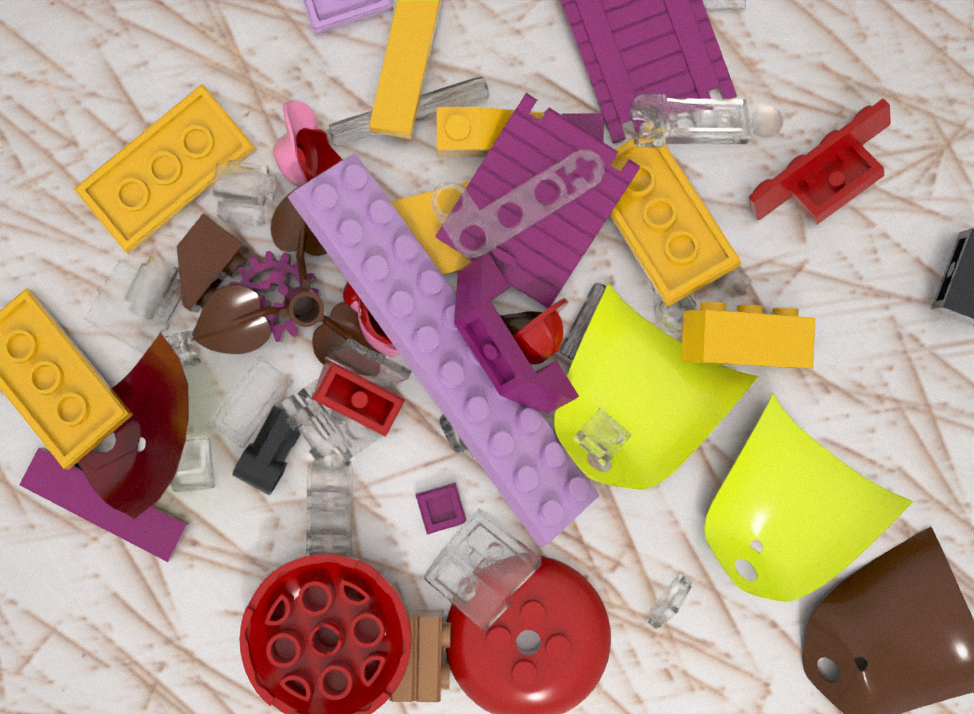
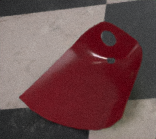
M159 333L134 368L112 388L133 414L113 432L116 438L114 447L106 453H98L91 450L79 461L86 478L103 501L110 507L133 519H136L161 498L177 473L186 442L189 420L188 382L179 356L161 333ZM142 437L146 441L145 448L138 452L137 444L140 441L139 438Z

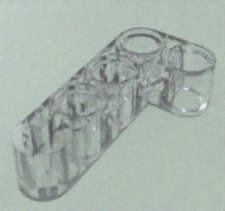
M591 150L574 151L480 210L463 184L457 181H445L434 189L431 195V207L456 249L466 257L477 258L595 187L604 175V163L602 158ZM579 157L585 162L592 160L594 167L589 170L592 177L586 180L584 177L579 176L569 181L575 189L567 193L564 181L555 174V171L562 167L564 175H568L577 169L575 160ZM545 179L553 180L558 187L557 198L549 204L538 202L534 195L536 185ZM454 188L461 193L463 204L458 211L446 212L440 207L438 196L442 190ZM507 202L518 204L522 210L521 220L514 226H505L497 218L499 208ZM470 225L481 227L486 235L484 244L476 249L466 247L461 240L462 230Z

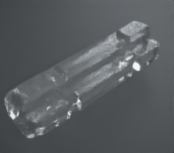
M601 283L593 285L587 296L589 298L588 303L585 302L569 331L571 333L570 337L565 338L560 348V353L571 360L574 359L606 285Z

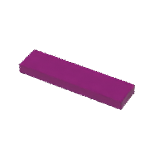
M43 447L38 448L19 484L25 489L166 562H169L173 557L189 526V523L155 505H152L136 519L115 510L105 503L94 491L80 466L75 464L69 470L63 469L51 452Z

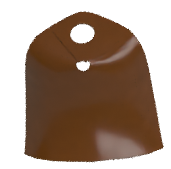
M931 526L879 556L843 581L820 603L808 621L803 650L805 674L812 684L844 714H902L927 705L974 693V619ZM826 657L836 663L840 671V677L837 681H827L820 675L817 669V663L820 658ZM857 657H863L867 661V668L862 672L857 667L855 661Z

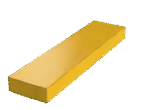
M397 0L369 124L371 132L412 139L442 0Z

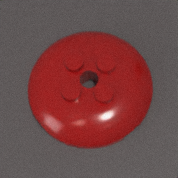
M321 553L294 559L273 571L263 580L245 608L240 626L239 641L241 659L248 679L255 691L269 706L273 705L284 714H372L391 697L405 675L411 654L412 635L409 616L400 595L379 571L349 556ZM322 627L333 630L338 635V644L334 647H326L321 644L318 639V630Z
M521 554L508 556L484 566L473 574L461 587L448 613L446 622H451L450 648H445L448 664H450V670L463 692L476 705L491 714H565L578 706L591 694L606 669L611 648V628L605 606L595 588L581 573L554 558ZM525 630H531L539 635L540 641L535 649H522L516 642L518 635Z

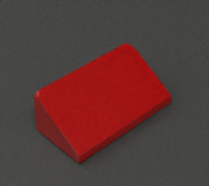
M329 359L326 360L311 398L385 437L405 401L402 397Z

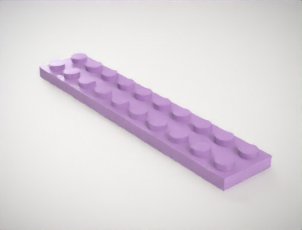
M356 153L350 155L294 190L288 196V199L538 547L549 544L600 495L566 452L555 432L539 410L499 395L454 324L456 293Z

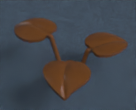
M291 191L274 211L270 230L273 242L278 249L286 252L297 251L296 260L300 286L291 289L287 293L283 307L267 306L261 308L259 296L251 288L239 284L223 286L213 292L205 302L192 333L193 339L203 347L219 353H249L263 346L270 338L271 328L264 317L265 315H279L280 317L289 315L294 323L303 327L313 326L318 322L324 323L314 331L312 337L314 354L323 365L329 359L350 371L379 370L382 368L383 354L366 341L360 328L358 313L344 301L338 303L328 317L323 314L324 305L322 300L310 289L304 254L306 252L312 256H321L327 252L288 199V196L293 192Z

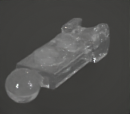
M640 94L635 98L630 110V117L632 119L645 121L641 124L638 136L633 141L636 147L662 148L665 143L747 144L752 137L751 130L758 137L767 139L777 135L783 125L781 112L775 107L765 105L759 107L753 113H748L746 99L667 98L666 94Z

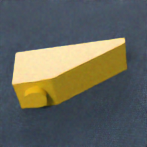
M437 107L438 157H486L515 110L485 107ZM530 112L531 115L539 120L544 114L542 112Z

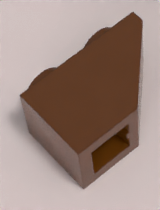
M204 213L177 245L182 303L186 309L198 313L203 308L207 299L218 289L227 276L233 278L238 274L236 269L239 266L244 267L248 260L244 255L249 250L247 246Z

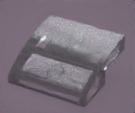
M478 508L441 550L424 575V579L480 628L486 631L514 602L513 594L541 566V558Z

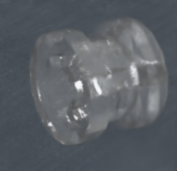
M193 331L164 336L179 356L183 369L202 363L200 355L195 353L193 349Z

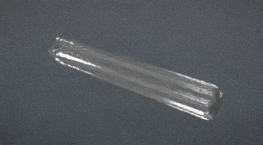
M478 76L422 94L416 122L436 116L437 107H464L486 100L489 97V90L484 77ZM373 110L331 123L329 125V132L335 146L345 145L379 134L371 132L369 129Z

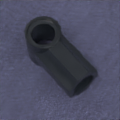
M276 405L273 406L255 441L246 447L239 458L232 476L270 496L280 481L288 464L285 461L307 422Z

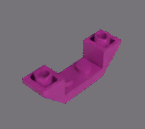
M486 252L458 271L454 324L500 396L549 414L575 400L579 395L557 360L536 372L534 371L491 303L492 299L511 287L489 252Z

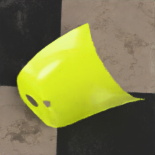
M607 283L567 373V377L579 397L555 410V433L575 464L590 479L612 486L645 490L660 484L671 476L704 442L759 377L733 370L721 364L681 362L682 343L639 315ZM616 435L620 440L618 447L610 444L606 440L607 436ZM591 452H596L605 456L611 464V469L606 472L595 469L588 462L587 455Z
M772 393L758 423L711 503L705 519V539L727 575L739 589L765 599L789 602L812 593L835 578L869 548L913 501L886 490L840 461L802 430L785 412L775 394ZM758 540L763 544L761 553H758V551L750 546L752 541ZM743 559L754 567L757 574L755 581H748L738 573L735 567L736 560Z

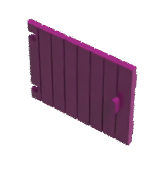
M559 0L600 111L604 113V122L613 144L626 139L621 124L632 121L636 133L641 134L653 127L662 126L712 107L713 103L709 91L716 88L719 89L724 102L737 97L702 0Z
M526 92L435 237L472 261L489 252L508 284L546 308H549L637 174L640 166L628 159L621 172L610 166L616 158L618 151L550 107L545 110L540 120L537 119L530 112L538 99Z

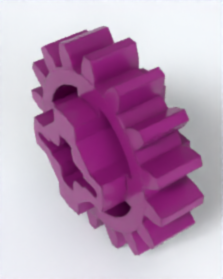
M266 251L265 262L261 263L257 257L251 256L250 263L252 268L247 270L239 266L236 270L243 278L241 282L234 281L230 282V284L243 285L255 291L260 298L261 308L271 306V301L265 299V296L258 294V291L265 293L267 291L274 292L276 287L279 286L278 292L286 297L287 293L291 290L289 286L290 274L297 279L300 285L297 262L293 266L290 265L291 255L286 252L282 254L279 261H276L274 253ZM273 269L268 279L259 284L253 283V280L258 275ZM307 273L308 280L312 283L316 276L314 273ZM310 288L318 296L321 295V290ZM284 301L282 303L275 302L273 307H283ZM269 314L264 316L270 325L271 333H273L276 342H283L284 332L286 331L294 338L299 336L298 325L292 319L276 325L280 317L279 315Z

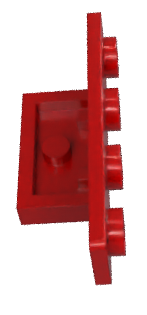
M881 99L873 106L864 107L850 123L839 131L834 130L828 133L820 144L806 155L802 154L795 157L788 164L787 168L772 180L767 179L761 182L749 196L752 214L757 220H761L792 197L818 225L884 177V167L862 145L891 124L890 104L885 99Z

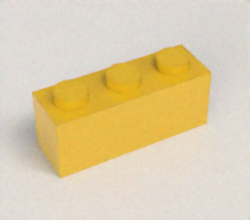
M700 302V310L683 311L681 362L813 369L815 318L798 317L799 309L773 308L772 315L763 314V306L737 305V312L726 311V303Z

